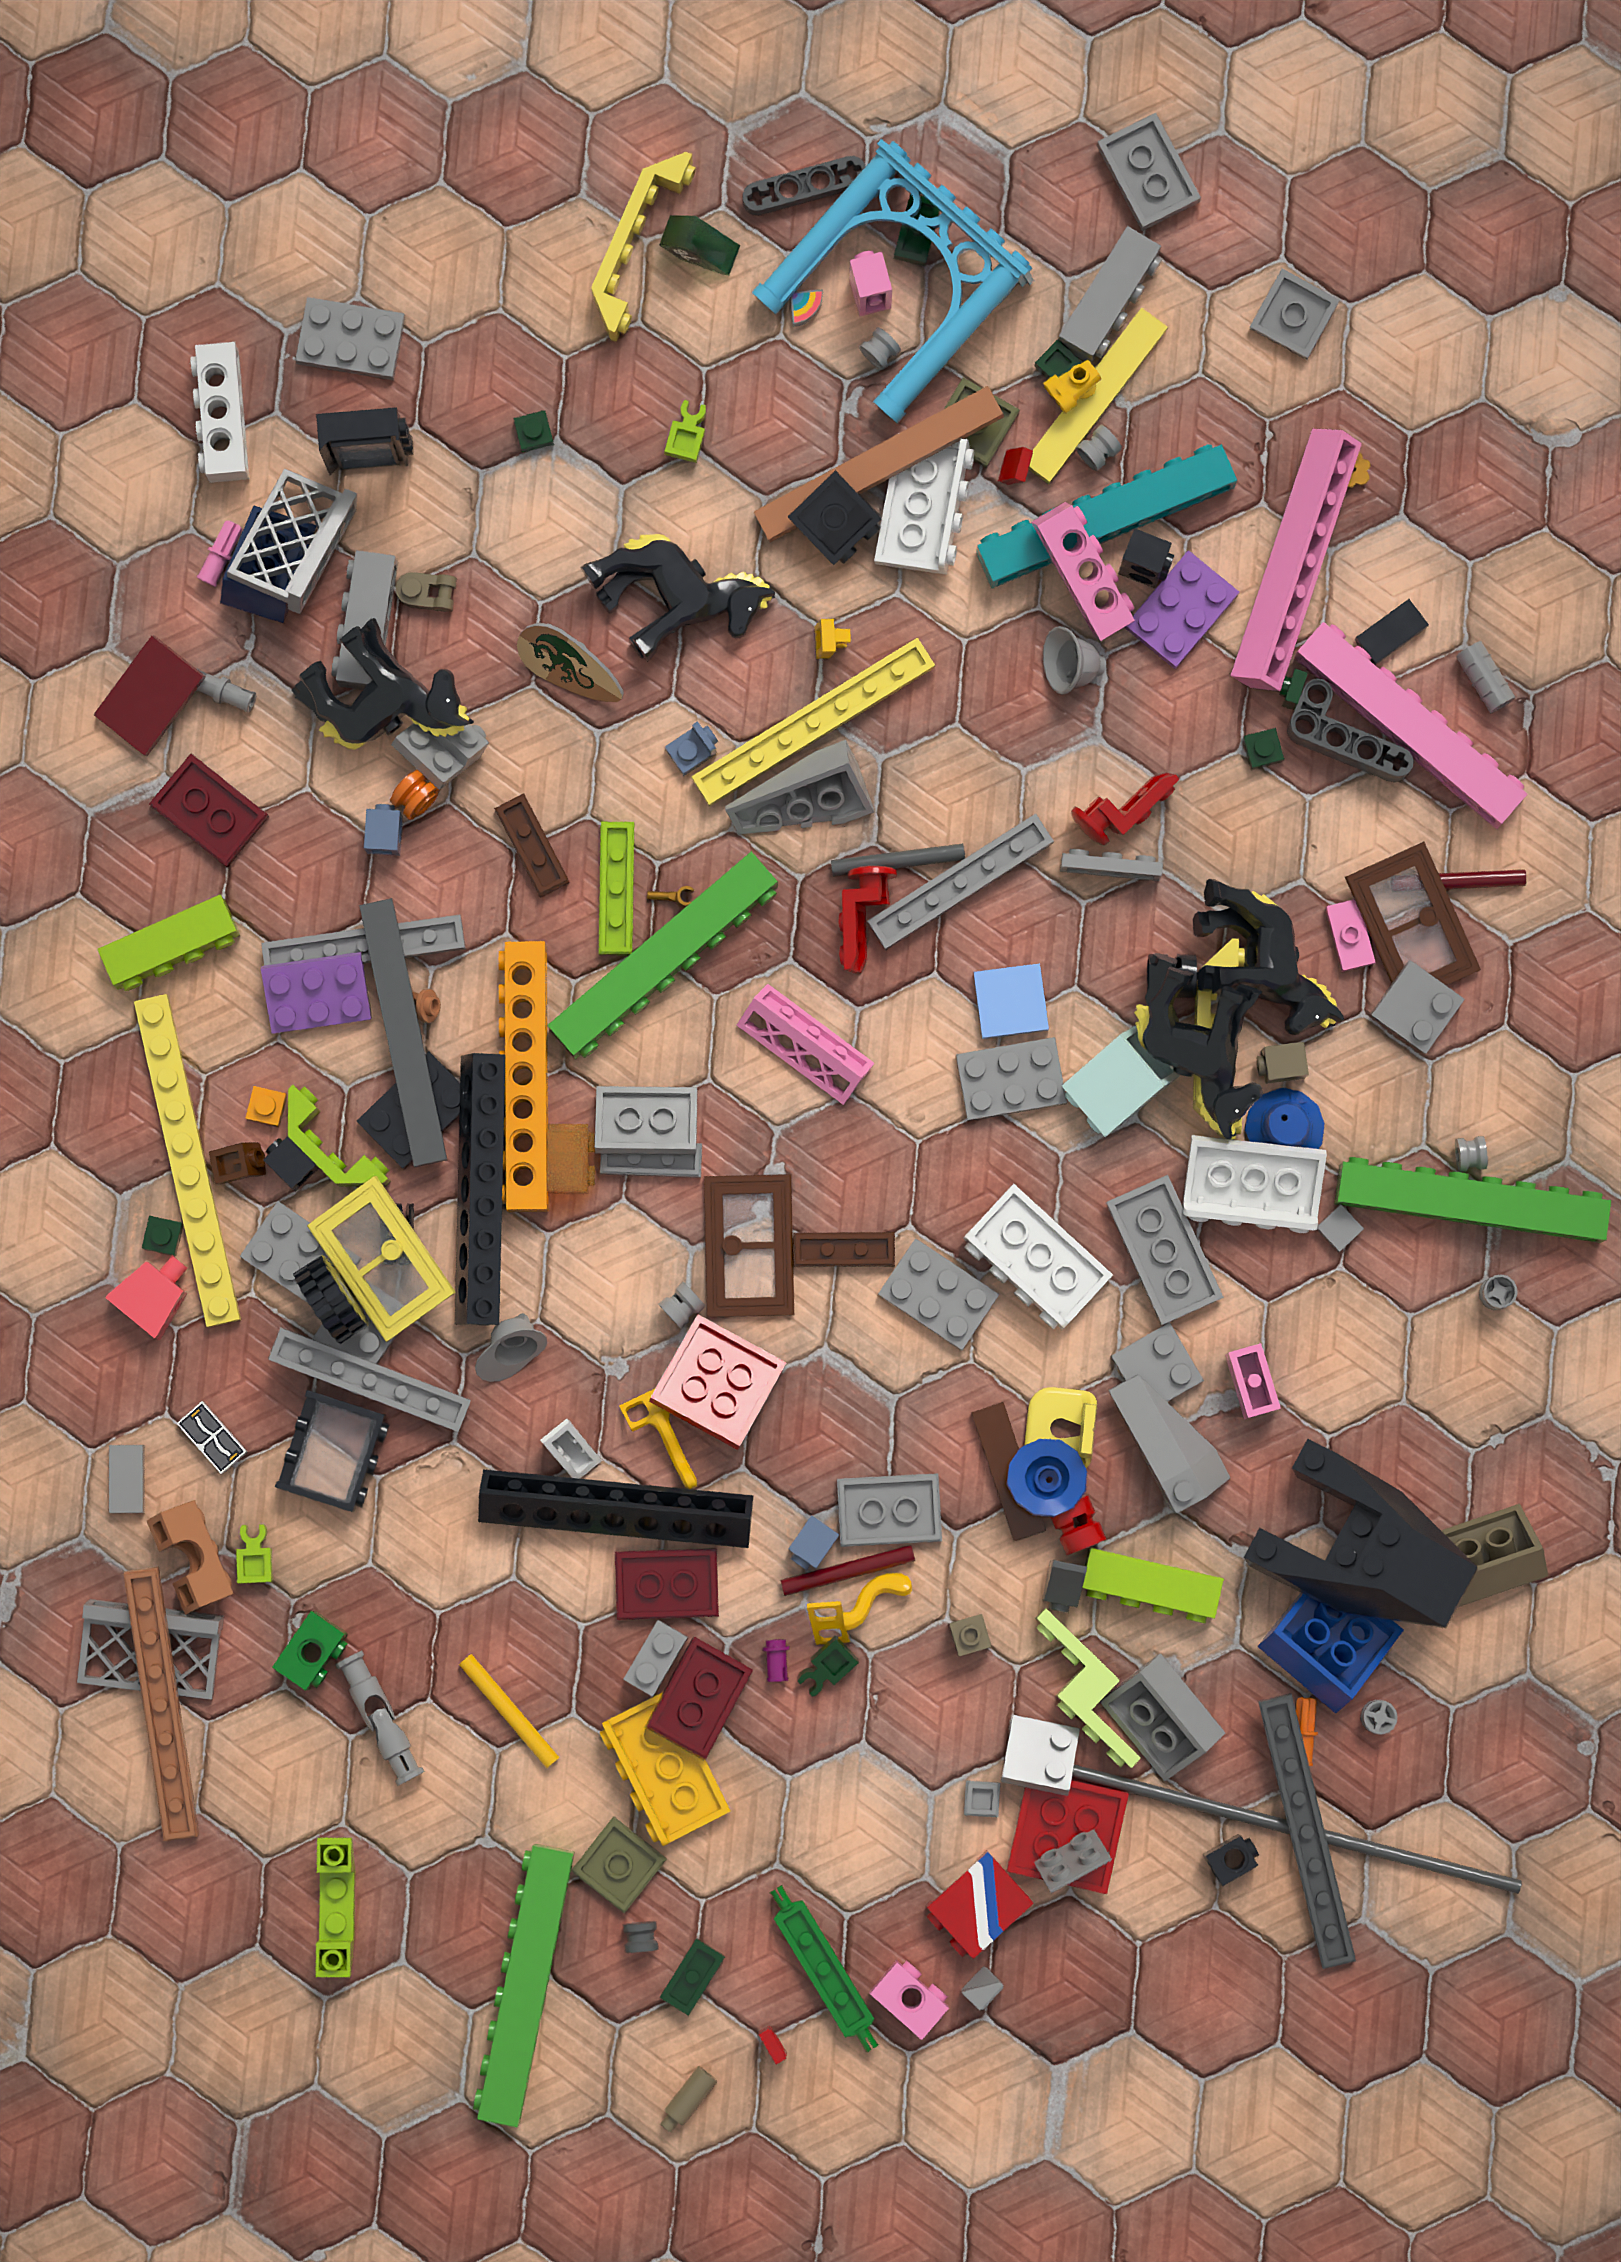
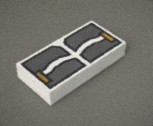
M201 1401L177 1423L220 1474L225 1473L248 1452L204 1401Z

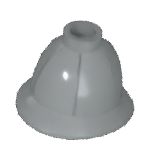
M1055 627L1048 633L1043 647L1044 670L1050 686L1056 693L1067 694L1073 688L1085 686L1096 676L1103 675L1106 669V659L1103 656H1099L1097 649L1089 642L1077 638L1068 628Z

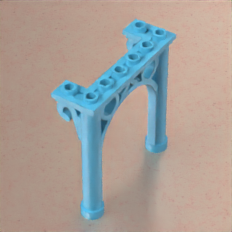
M881 139L877 143L879 148L876 150L877 154L764 284L759 283L752 293L772 312L777 314L847 233L866 223L877 221L896 222L909 226L930 239L940 250L948 264L953 285L952 302L949 312L940 327L873 401L898 424L906 415L904 411L996 306L1010 294L1017 283L1022 287L1027 283L1031 285L1034 279L1030 273L1033 268L1020 253L1015 250L1010 254L1002 247L1005 240L991 228L988 232L984 231L978 225L981 219L967 206L961 210L953 203L956 197L945 186L941 184L937 189L928 181L932 175L919 163H916L914 167L909 164L911 159L897 143L892 141L888 145ZM895 187L905 188L913 196L912 207L905 212L891 211L887 201L890 190ZM920 194L942 212L934 218H925L922 215L919 216L918 220L912 218L918 214L921 208ZM879 196L882 211L860 214L873 198ZM952 223L974 241L960 243L954 248L953 253L949 250V247L953 246L949 239V228ZM939 227L940 237L930 228ZM967 250L977 252L984 259L985 264L982 272L974 276L960 273L958 258L961 253ZM991 257L999 263L993 271ZM962 282L969 284L981 283L961 306Z

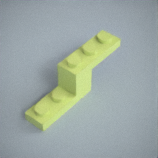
M1044 1608L1035 1618L1040 1622L1036 1627L1037 1630L1050 1642L1056 1638L1065 1647L1061 1653L1073 1665L1076 1666L1079 1662L1084 1665L1056 1694L1061 1700L1057 1706L1071 1720L1077 1715L1086 1724L1082 1730L1095 1743L1101 1739L1110 1748L1106 1754L1118 1766L1122 1767L1126 1763L1132 1768L1141 1758L1092 1711L1120 1680L1056 1617Z

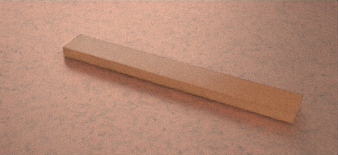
M986 386L755 510L754 514L769 542H772L797 529L796 525L788 518V515L835 470L858 493L862 494L959 442L961 439L1004 417L1003 412L989 386Z
M159 1567L125 1571L123 1575L164 1841L198 1837L199 1828Z

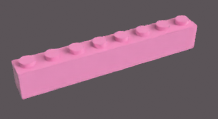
M1312 429L1231 673V677L1250 688L1281 691L1362 445L1361 442L1343 430Z
M1322 622L1297 651L1294 659L1315 677L1328 682L1334 693L1392 742L1407 749L1418 764L1495 829H1498L1527 796V793L1523 790L1524 785L1512 775L1507 777L1497 769L1499 764L1490 755L1478 753L1472 747L1473 742L1462 732L1455 733L1446 726L1448 722L1439 712L1427 710L1421 704L1422 699L1411 689H1406L1405 691L1395 683L1397 679L1389 670L1381 667V669L1376 667L1370 661L1371 656L1360 646L1354 648L1344 640L1346 635L1333 624L1328 626Z

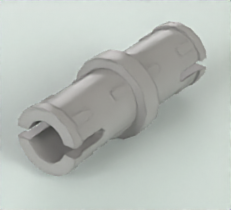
M200 671L206 678L196 691L213 697V701L219 704L225 702L245 712L252 710L257 697L256 692H251L234 685L226 677L220 679Z

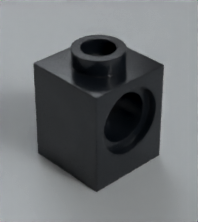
M288 1136L283 1141L278 1138L265 1151L268 1156L264 1161L295 1192L319 1169Z
M1239 1834L1203 1854L1219 1884L1222 1886L1258 1866L1254 1859L1259 1856L1256 1847L1250 1838L1244 1840ZM1230 1849H1239L1242 1853V1862L1237 1867H1228L1224 1860L1225 1854Z

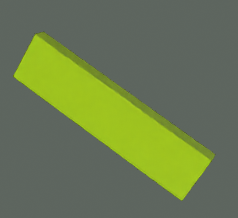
M601 821L599 955L629 956L633 953L634 822Z

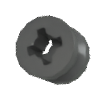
M656 1921L623 1924V1932L627 1935V1943L624 1945L625 1953L647 1952L659 1949L658 1942L654 1939V1931L657 1929Z

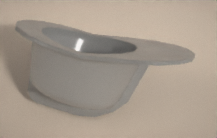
M523 1313L515 1318L500 1322L499 1325L493 1328L490 1346L477 1359L475 1365L476 1374L482 1380L489 1382L502 1381L512 1377L534 1357L545 1350L547 1346L546 1336L541 1331L535 1330L528 1316Z

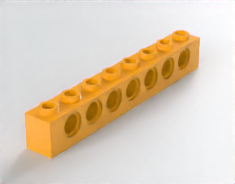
M545 941L505 942V951H499L498 957L499 971H505V984H499V1004H505V1017H499V1037H505V1050L499 1051V1054L505 1055L504 1104H506V1117H504L506 1151H503V1171H506V1184H502V1204H506L508 1212H549L547 945ZM527 969L532 973V978L528 984L518 985L514 982V975L518 970ZM526 1002L532 1006L531 1014L527 1018H517L514 1015V1008L517 1004ZM522 1035L529 1036L532 1039L531 1048L525 1052H519L514 1048L515 1040ZM529 1069L532 1072L533 1076L530 1083L527 1085L515 1083L514 1076L518 1070ZM528 1102L532 1105L533 1111L528 1118L520 1119L515 1116L514 1110L519 1103ZM522 1135L530 1136L533 1139L532 1148L527 1152H519L515 1149V1141ZM520 1169L531 1170L533 1172V1179L530 1184L526 1186L516 1184L515 1175Z

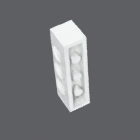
M235 342L195 345L196 356L191 357V370L193 377L198 376L199 387L193 389L195 408H200L201 421H196L198 441H203L204 453L198 454L200 472L206 474L210 483L249 479L240 357ZM219 374L225 377L223 383L219 386L213 387L208 385L210 378L214 375ZM215 408H227V413L224 417L220 419L211 417V413ZM219 439H228L230 441L228 448L224 451L214 450V444Z

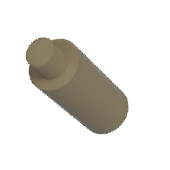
M698 2066L664 2109L668 2115L661 2122V2125L669 2132H672L678 2123L684 2126L718 2081L710 2073Z

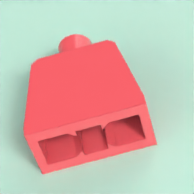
M173 1255L160 1270L151 1263L145 1262L105 1298L153 1338L160 1340L186 1297L187 1293L176 1282L187 1270V1267Z

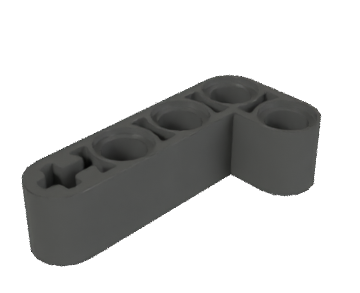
M1313 679L1305 685L1288 723L1287 733L1291 741L1389 782H1400L1406 778L1414 763L1413 756L1407 749L1325 716L1333 696L1332 687L1323 679ZM1310 690H1319L1324 695V702L1320 704L1311 702L1308 698V692ZM1298 720L1308 721L1312 726V732L1301 734L1296 729L1295 722ZM1332 732L1338 733L1343 739V745L1338 747L1331 746L1327 742L1326 735ZM1360 745L1371 747L1374 757L1368 760L1361 758L1357 748ZM1382 752L1386 753L1381 765L1376 764ZM1395 758L1401 760V768L1398 771L1392 769V762Z

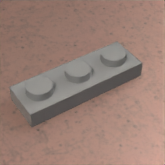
M1070 849L1069 854H1062L1060 872L1160 881L1163 863L1155 862L1156 858L1152 856L1139 855L1136 856L1135 860L1122 859V854L1104 852L1102 857L1089 856V851Z

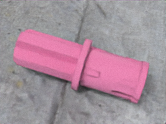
M231 521L224 522L213 547H208L207 550L210 552L196 578L211 586H217V582L227 562L231 560L230 555L242 533V528Z

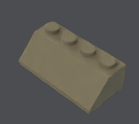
M1520 1504L1441 1530L1478 1567L1458 1607L1548 1577L1544 1549Z

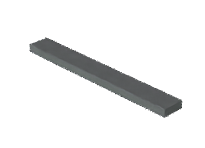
M390 898L359 905L414 1167L448 1161L393 899Z
M1292 1694L1258 1701L1321 1966L1325 1969L1355 1962L1356 1958Z

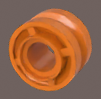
M419 770L409 773L396 786L390 798V803L396 808L405 807L403 815L408 820L423 814L434 803L440 792L431 782H426L427 778Z

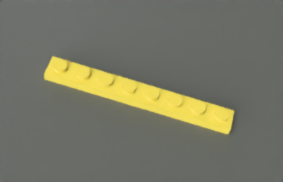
M916 638L692 776V780L710 807L935 668V664L920 640Z

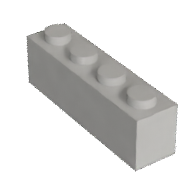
M1129 226L1126 227L1058 337V340L1076 357L1083 361L1089 360L1091 364L1096 356L1100 359L1104 356L1111 344V341L1107 339L1113 329L1116 331L1121 329L1128 316L1124 312L1130 301L1134 304L1137 303L1145 289V286L1142 285L1147 274L1153 277L1162 262V259L1159 258L1161 246Z
M356 550L354 560L349 559L347 579L351 580L350 591L344 592L342 599V612H346L345 623L339 624L337 631V644H341L339 657L334 656L332 663V676L336 677L339 687L363 690L372 681L357 660L340 642V639L352 628L359 626L361 629L371 618H376L381 630V638L386 647L398 569V561L394 555Z

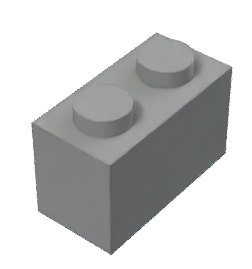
M658 1620L623 1680L653 1697L684 1646L688 1636Z

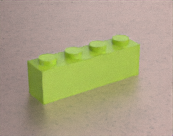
M220 894L97 950L113 986L118 990L123 988L124 991H129L143 984L142 979L154 974L157 978L174 970L173 965L184 960L186 964L200 960L204 957L203 952L216 947V950L227 948L235 943L234 938L241 935L225 899Z
M1088 1549L1085 1563L1087 1571L1082 1587L1087 1589L1086 1596L1106 1601L1107 1594L1121 1597L1119 1604L1135 1608L1140 1607V1602L1154 1605L1153 1612L1170 1616L1173 1615L1174 1610L1187 1613V1620L1205 1624L1207 1617L1215 1619L1224 1578L1099 1549Z

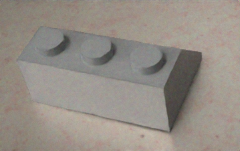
M1161 1653L1138 1669L1100 1701L1164 1781L1205 1754L1225 1734V1731Z

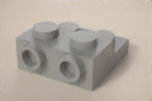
M413 723L396 736L391 745L440 790L481 758L489 742L486 740L484 730L478 725L471 726L468 724L464 726V731H458V734L454 736L447 734L446 737L441 735L436 737L430 731L424 732L419 725Z

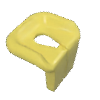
M1047 1387L1036 1392L1028 1406L1025 1445L1038 1439L1062 1440L1079 1453L1087 1468L1091 1463L1098 1405L1095 1396L1084 1390ZM1062 1418L1081 1425L1080 1436L1056 1438L1051 1433V1423L1056 1419Z

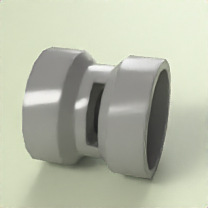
M1100 425L1093 431L1090 441L1083 440L1076 446V450L1083 461L1097 472L1105 465V458L1109 456L1114 457L1122 450V446L1108 428Z
M1495 1275L1482 1283L1479 1289V1298L1488 1309L1501 1310L1510 1306L1515 1301L1518 1293L1517 1286L1510 1277Z
M684 1282L676 1288V1292L671 1298L666 1297L658 1304L680 1329L688 1323L689 1317L693 1313H699L706 1307Z

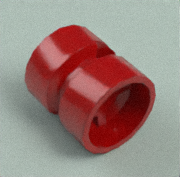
M1089 1495L1082 1497L1073 1509L1056 1517H1050L1055 1529L1062 1531L1059 1539L1066 1556L1107 1539L1100 1522L1094 1521L1092 1518L1095 1510ZM1076 1517L1081 1526L1074 1528L1072 1518Z

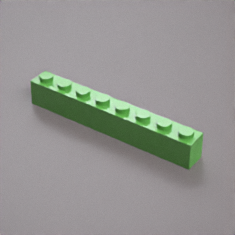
M751 851L547 1025L549 1030L574 1059L580 1055L586 1058L598 1048L599 1044L596 1041L606 1033L609 1037L612 1036L625 1024L622 1019L630 1012L636 1015L650 1003L647 998L656 990L662 993L675 982L673 976L682 968L688 971L701 959L698 954L705 948L709 947L712 950L726 938L724 932L732 925L738 928L752 916L749 911L758 903L764 906L771 901L777 894L775 889L778 887V881Z
M1349 1157L1348 1162L1343 1161L1339 1165L1335 1205L1602 1243L1607 1239L1611 1200L1602 1199L1603 1194L1599 1192L1582 1191V1196L1569 1194L1568 1188L1549 1186V1191L1535 1189L1536 1184L1516 1181L1515 1186L1503 1185V1179L1484 1176L1482 1181L1469 1180V1174L1461 1172H1449L1448 1177L1435 1175L1436 1170L1432 1168L1416 1167L1415 1172L1402 1170V1164L1382 1162V1167L1368 1165V1159Z
M534 1844L532 1851L525 1850L521 1870L527 1871L525 1885H518L515 1904L521 1906L518 1919H511L508 1938L514 1939L511 1953H504L501 1973H506L504 1987L498 1986L494 2001V2007L500 2008L497 2021L491 2020L487 2041L493 2042L490 2055L484 2054L480 2075L486 2076L483 2090L477 2089L473 2109L479 2110L478 2120L517 2128L520 2124L574 1851Z

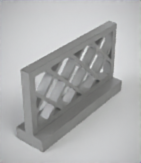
M284 468L228 569L227 577L288 603L289 610L300 614L356 512L357 493L346 488L343 493ZM288 481L300 486L303 494L286 499L283 488ZM325 497L332 500L333 503L328 509L316 511L312 499ZM307 502L311 513L294 518L290 506ZM284 508L289 520L272 524L269 518L270 512ZM315 521L318 528L317 533L302 537L298 525ZM292 527L297 539L280 544L276 532ZM270 534L275 546L258 550L254 542L256 537ZM301 547L304 554L302 560L288 563L283 551ZM278 553L283 565L266 570L261 558ZM256 559L261 572L248 575L239 571L242 563ZM286 573L290 582L287 588L283 590L272 585L269 577Z
M89 1599L83 1607L82 1618H84L77 1683L141 1691L139 1678L135 1681L125 1680L117 1670L129 1659H132L137 1665L135 1650L133 1651L121 1637L126 1631L132 1629L128 1604ZM165 1608L169 1634H173L181 1644L172 1651V1656L184 1648L196 1663L183 1674L174 1665L175 1676L177 1677L176 1683L180 1681L184 1686L177 1687L178 1696L212 1700L224 1616L191 1612L185 1615L183 1610ZM92 1624L105 1625L113 1637L99 1647L91 1637ZM114 1627H121V1628H124V1629H122V1630L118 1633L117 1630H116ZM181 1635H186V1636H191V1637H190L188 1640L185 1641L184 1638H183ZM197 1637L212 1639L210 1653L201 1660L188 1645ZM117 1640L128 1656L114 1666L102 1650ZM91 1646L94 1652L89 1655V1647ZM98 1654L109 1668V1671L101 1677L86 1675L88 1661ZM209 1659V1667L207 1669L203 1663ZM199 1667L207 1677L206 1690L193 1689L185 1677ZM113 1673V1675H114L117 1679L106 1678V1677H108L110 1674Z

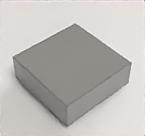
M1339 1205L1317 1227L1319 1233L1338 1253L1364 1229L1342 1205Z
M966 1780L964 1815L998 1817L1000 1783Z

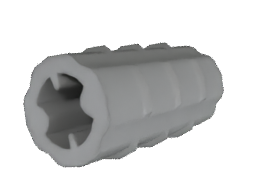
M1482 641L1467 647L1456 656L1464 669L1463 672L1467 674L1472 686L1481 697L1480 700L1484 702L1490 713L1503 708L1516 698L1508 686V682L1505 681L1500 673V668H1497L1491 658V654L1488 653Z

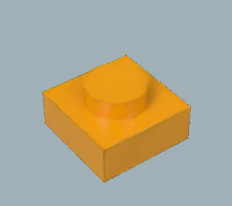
M253 1086L245 1118L280 1127L288 1095Z

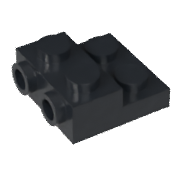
M837 470L831 473L788 515V518L833 565L839 560L843 564L848 561L857 551L854 545L862 537L868 541L881 528L878 522L882 519L880 514Z

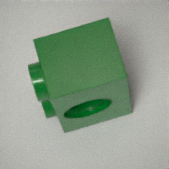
M310 1611L272 1668L305 1691L310 1690L312 1686L318 1688L328 1674V1671L324 1669L331 1658L337 1660L347 1647L348 1643L344 1639L348 1633L318 1612ZM311 1642L318 1644L322 1651L320 1659L316 1662L308 1661L304 1654L305 1647Z

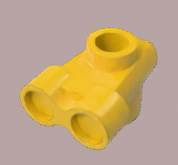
M1086 360L1081 364L1075 365L1071 370L1059 377L1053 375L1043 383V386L1066 414L1078 405L1076 402L1078 399L1092 396L1096 390V384L1102 378L1091 362Z

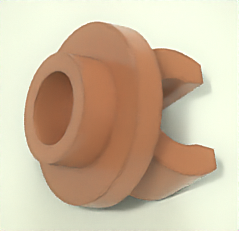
M424 989L420 993L413 992L418 1019L424 1023L433 1022L441 1009V1003L436 993L431 989Z

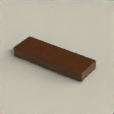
M523 793L494 808L540 898L569 884V879L525 794Z
M895 1232L794 1233V1267H895Z

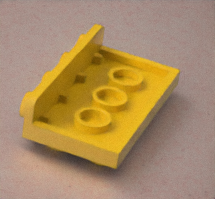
M660 1693L603 1722L604 1730L599 1733L607 1749L614 1748L620 1759L615 1762L616 1768L623 1781L630 1780L635 1790L630 1793V1796L638 1812L645 1810L650 1820L649 1823L645 1824L654 1843L660 1840L662 1846H665L731 1812L706 1760L696 1757L645 1728L662 1695Z

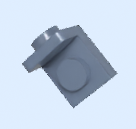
M697 721L692 725V729L665 746V750L683 776H685L717 754L714 745L718 740L708 726L702 728Z

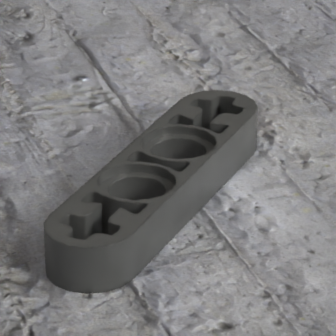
M847 156L756 181L747 185L742 194L743 206L748 213L757 216L840 194L846 190L854 179H851L849 175L839 177L840 184L835 185V175L832 170L837 169V176L847 173L848 166H853L854 170H860L857 172L858 176L866 165L859 157ZM825 174L830 180L829 185L824 189L815 188L811 184V179L814 175ZM786 182L794 183L798 188V193L792 198L783 197L779 192L782 184ZM769 187H774L776 202H772V196L764 197L762 205L756 206L754 201H748L752 199V193L758 192L759 196L763 197L770 195Z

